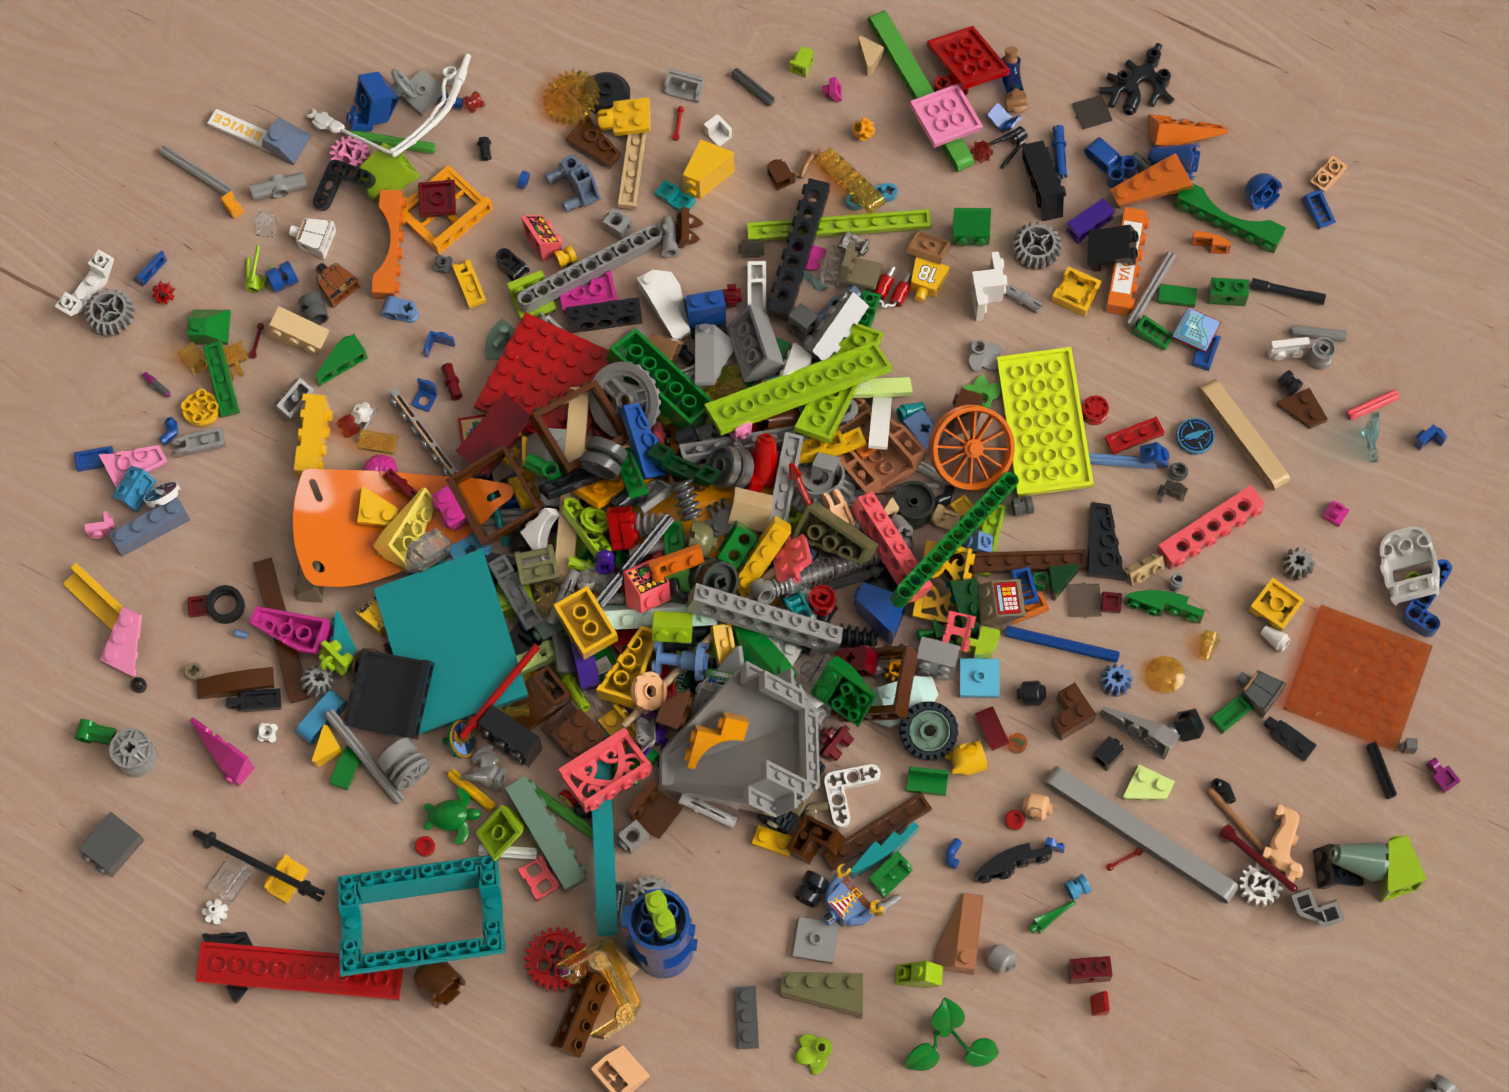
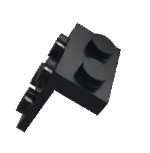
M1327 844L1313 850L1318 889L1324 890L1335 885L1354 887L1364 885L1363 877L1332 863L1330 850L1335 844Z

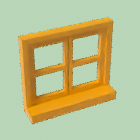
M450 165L446 166L428 182L448 179L455 180V185L461 190L456 194V201L466 194L476 204L460 219L455 215L446 216L453 224L437 238L425 228L436 217H428L424 222L420 223L409 213L411 209L419 204L418 190L407 199V208L403 210V214L406 215V224L438 255L493 210L491 200L487 196L483 198Z

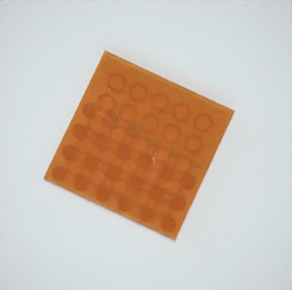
M1321 605L1283 710L1365 741L1376 742L1379 746L1396 752L1433 646Z

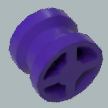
M608 550L597 552L595 554V570L603 575L612 573L615 568L614 554Z

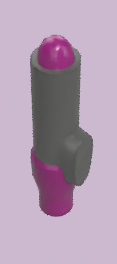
M147 372L143 373L142 376L152 389L158 390L164 397L171 396L170 391L157 381L154 376Z

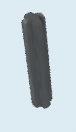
M735 68L732 71V77L766 105L771 106L775 102L774 96L739 68Z

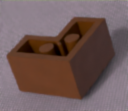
M1075 682L1058 692L1057 701L1064 711L1052 717L1050 725L1062 741L1093 723L1096 713Z
M805 815L786 849L793 857L810 865L819 848L836 855L846 838L839 830Z

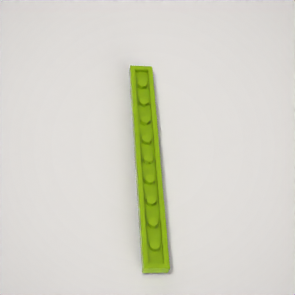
M930 209L822 217L816 237L931 229ZM793 219L747 223L748 242L787 240L788 233H792L794 228L791 227ZM800 231L798 233L801 235H805L807 232Z

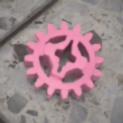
M348 136V139L341 137V142L336 140V146H331V161L336 159L360 167L370 157L368 145L355 138L352 139L351 136Z

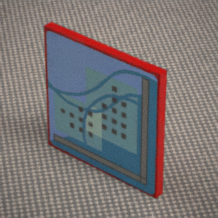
M1187 306L1171 338L1206 353L1221 321Z

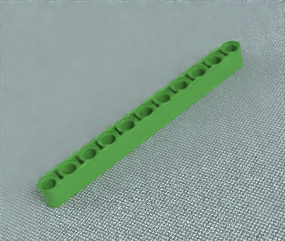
M883 10L869 16L868 23L880 45L884 47L886 55L912 99L934 93L888 13ZM962 138L941 145L956 172L974 165L973 156Z

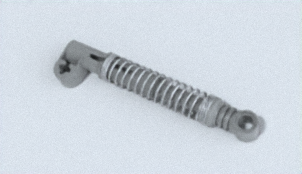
M894 515L890 518L908 548L910 550L913 549L912 526L903 516ZM876 551L871 561L862 564L842 558L837 554L836 556L831 554L830 558L825 556V561L822 558L819 559V563L814 560V563H811V568L808 565L805 570L803 569L800 572L801 582L799 581V583H794L793 577L783 583H780L776 577L770 580L760 578L751 583L750 592L758 602L768 605L779 595H791L798 593L800 590L804 591L805 588L810 589L811 586L821 585L822 582L832 581L833 578L838 579L839 576L843 577L844 574L849 575L850 572L854 573L855 571H860L861 568L865 569L866 567L882 563V560Z

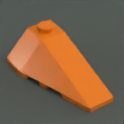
M1148 115L1150 140L1155 146L1185 144L1228 133V129L1220 124L1202 121L1196 124L1184 118L1180 122L1172 119V116Z

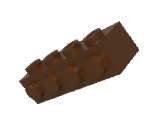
M581 972L551 1047L567 1056L581 1057L597 1016L601 1011V1006L608 994L611 985L610 981L595 972Z

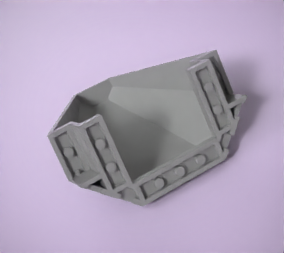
M745 661L659 752V788L772 817L792 811L801 802H804L813 791L820 787L818 715L815 709H810L806 702L808 697L801 684H796L794 680L795 673L792 668L773 675ZM724 711L747 717L749 724L744 741L729 740L718 743L701 756L695 769L687 768L683 757L685 750L689 749L691 743L689 742V735L691 730L694 731L695 725L717 729L718 719L722 717Z

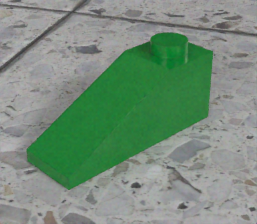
M355 334L342 338L316 373L315 377L319 386L368 359L365 349Z

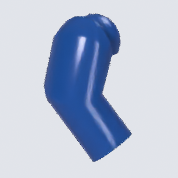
M168 417L164 422L166 433L159 438L163 445H166L178 434V423L172 417Z
M957 838L952 840L946 850L945 863L953 869H956L960 862L959 859L954 858L962 845L961 840Z

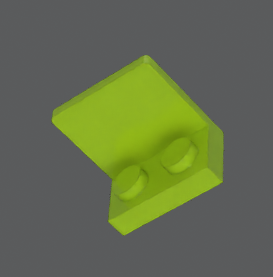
M542 270L507 283L509 294L520 319H522L524 313L518 307V294L522 290L544 280L545 277ZM529 300L523 301V303H529V302H530ZM554 301L529 314L539 318L541 317L539 313L541 311L544 315L556 311Z

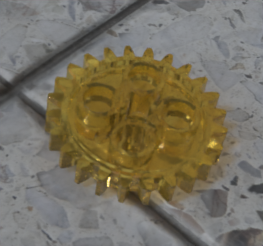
M572 69L571 74L566 70L564 76L559 73V79L553 78L554 83H548L550 89L544 90L547 94L543 96L545 111L551 119L554 118L557 123L560 121L563 125L566 121L571 125L572 120L577 124L579 118L584 121V115L591 116L589 111H595L593 105L599 104L596 100L600 98L598 83L592 75L589 76L587 72L583 73L580 69L577 73ZM565 88L570 93V95L573 98H575L579 104H581V106H578L573 101V99L570 96H568L566 92L562 89Z

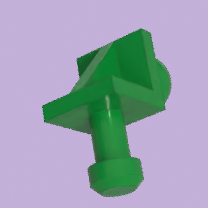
M934 619L932 620V629H917V639L921 641L922 637L934 636L935 640L942 641L943 635L946 634V629ZM955 634L951 635L950 644L956 645Z

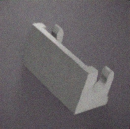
M669 69L664 85L666 86L664 94L699 103L704 90V78Z

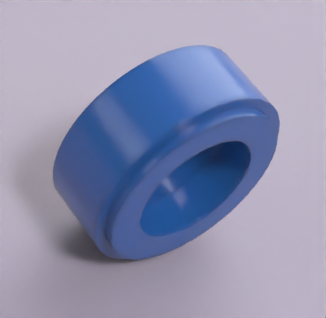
M524 170L521 172L517 188L523 190L526 188L530 178L529 172Z

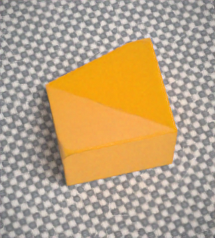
M233 191L221 197L224 208L232 218L235 219L245 212L235 199Z

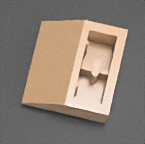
M624 1046L607 1054L591 1068L592 1074L608 1092H633L650 1077Z

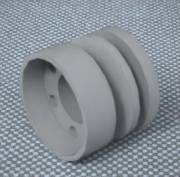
M132 728L125 729L116 734L110 742L109 752L111 759L123 774L138 778L147 775L155 767L158 757L157 751L144 732Z
M403 738L392 744L382 753L377 762L386 775H391L390 780L392 783H395L398 790H404L414 785L427 773L431 766L423 753H417L418 748L410 738Z

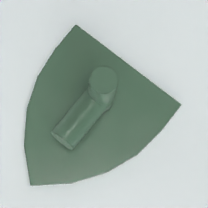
M502 318L491 329L486 339V360L500 359L516 330Z

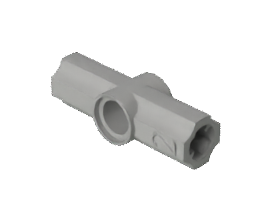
M303 172L287 176L275 174L267 181L250 185L254 201L272 196L274 198H283L289 192L307 188Z

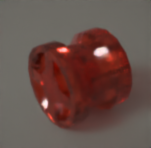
M474 91L471 96L463 98L471 113L476 112L477 108L485 106L482 97L477 91Z
M351 414L345 415L337 421V426L342 429V434L345 438L352 437L360 431V426L354 422L355 418Z

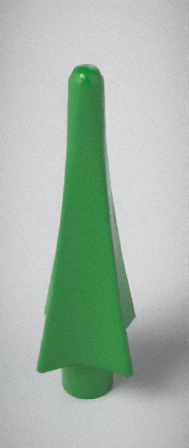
M1071 901L1056 910L1034 918L1032 925L1028 927L1029 931L1032 934L1036 931L1039 934L1042 933L1061 914L1075 905V901Z

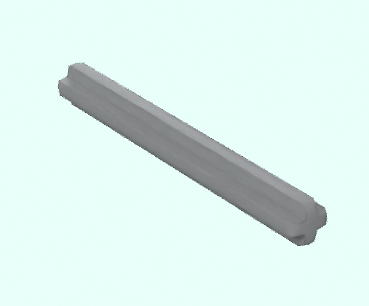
M164 145L159 152L163 157L221 194L225 195L230 191H233L234 194L232 187L168 146Z
M1166 252L1126 320L1127 326L1134 328L1173 263L1175 259L1174 253Z

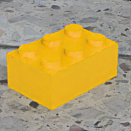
M588 586L554 604V612L583 660L618 641V634Z

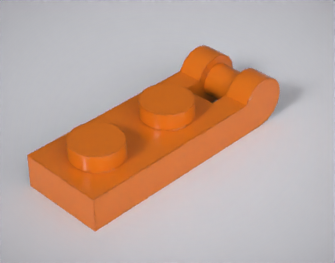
M699 544L651 560L648 565L650 571H652L653 581L659 582L666 576L705 562Z

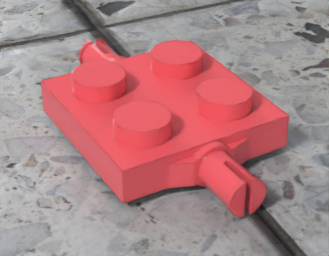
M803 534L794 539L789 535L785 541V546L780 548L773 559L776 578L780 583L793 577L794 583L801 582L800 572L813 563L807 538Z

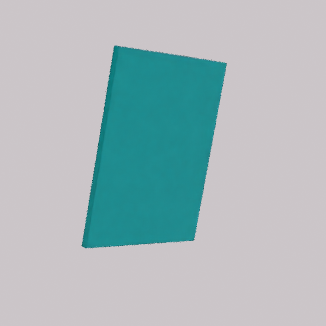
M483 549L374 588L393 655L418 660H429L435 663L419 735L451 725L456 720H466L472 715L474 716L518 664L517 655ZM522 671L493 706L500 709L529 697Z

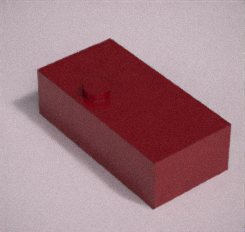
M504 393L455 452L472 464L504 444L509 449L513 448L532 426L529 421L531 415ZM504 458L480 473L488 478Z

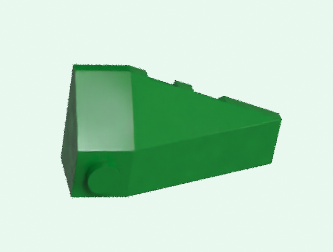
M733 625L738 646H742L744 662L748 661L773 675H777L790 668L795 673L794 678L798 675L788 659L767 635Z

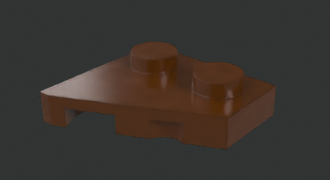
M1310 388L1282 399L1276 404L1280 409L1284 408L1291 413L1290 416L1301 421L1309 429L1327 422V417Z

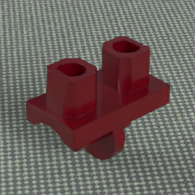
M846 725L839 727L835 733L836 729L833 726L829 730L824 728L820 730V734L823 737L819 742L823 745L825 744L819 752L822 757L827 756L831 760L837 761L842 752L836 745L840 742L844 747H848L854 741V738L848 732L850 729Z

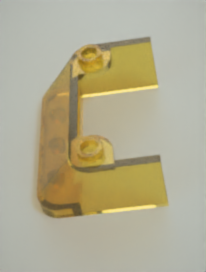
M600 939L559 963L557 967L558 969L572 970L587 961L591 969L595 971L603 970L620 1005L615 1010L614 1020L590 1034L592 1038L605 1040L633 1022L641 1009L642 1000L614 942L609 939Z

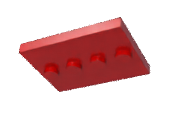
M974 26L927 41L926 46L962 90L1007 76L1010 73L1008 66Z

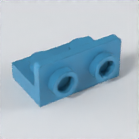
M130 466L112 497L122 501L131 511L138 512L144 502V496L151 491L156 480L144 469Z

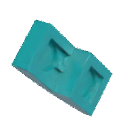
M664 180L654 192L659 199L678 212L682 207H687L690 210L696 203L695 198L680 191L679 186L667 180Z

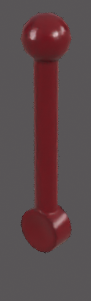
M259 323L257 325L258 331L255 338L254 346L252 351L249 353V357L251 359H255L257 357L256 349L259 342L261 330L264 329V324Z

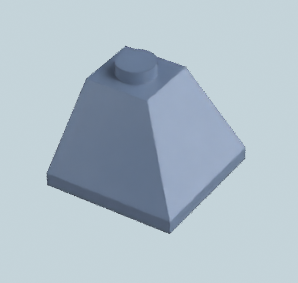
M279 117L264 136L262 148L294 165L311 135Z

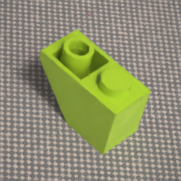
M929 961L897 964L895 984L922 988L942 986L943 966Z

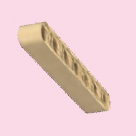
M1214 379L1200 387L1198 391L1203 401L1266 485L1274 491L1290 481L1288 472L1221 383Z

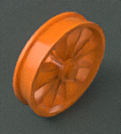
M962 405L946 412L935 424L929 439V456L935 471L948 483L965 490H980L995 484L1010 468L1015 452L1014 437L1008 423L998 413L979 405ZM972 412L969 438L959 415ZM977 412L989 415L975 437ZM954 418L965 440L960 439L945 429L947 424ZM994 419L1001 429L980 440ZM943 430L961 441L960 445H938ZM1003 433L1005 447L983 446L987 441ZM938 448L962 449L941 462L939 460ZM983 449L1005 450L1001 463L998 464L983 454ZM963 455L951 476H949L942 466ZM980 455L998 466L990 476L987 475L979 459ZM973 458H975L985 478L977 482H972ZM968 459L967 482L955 480V477Z

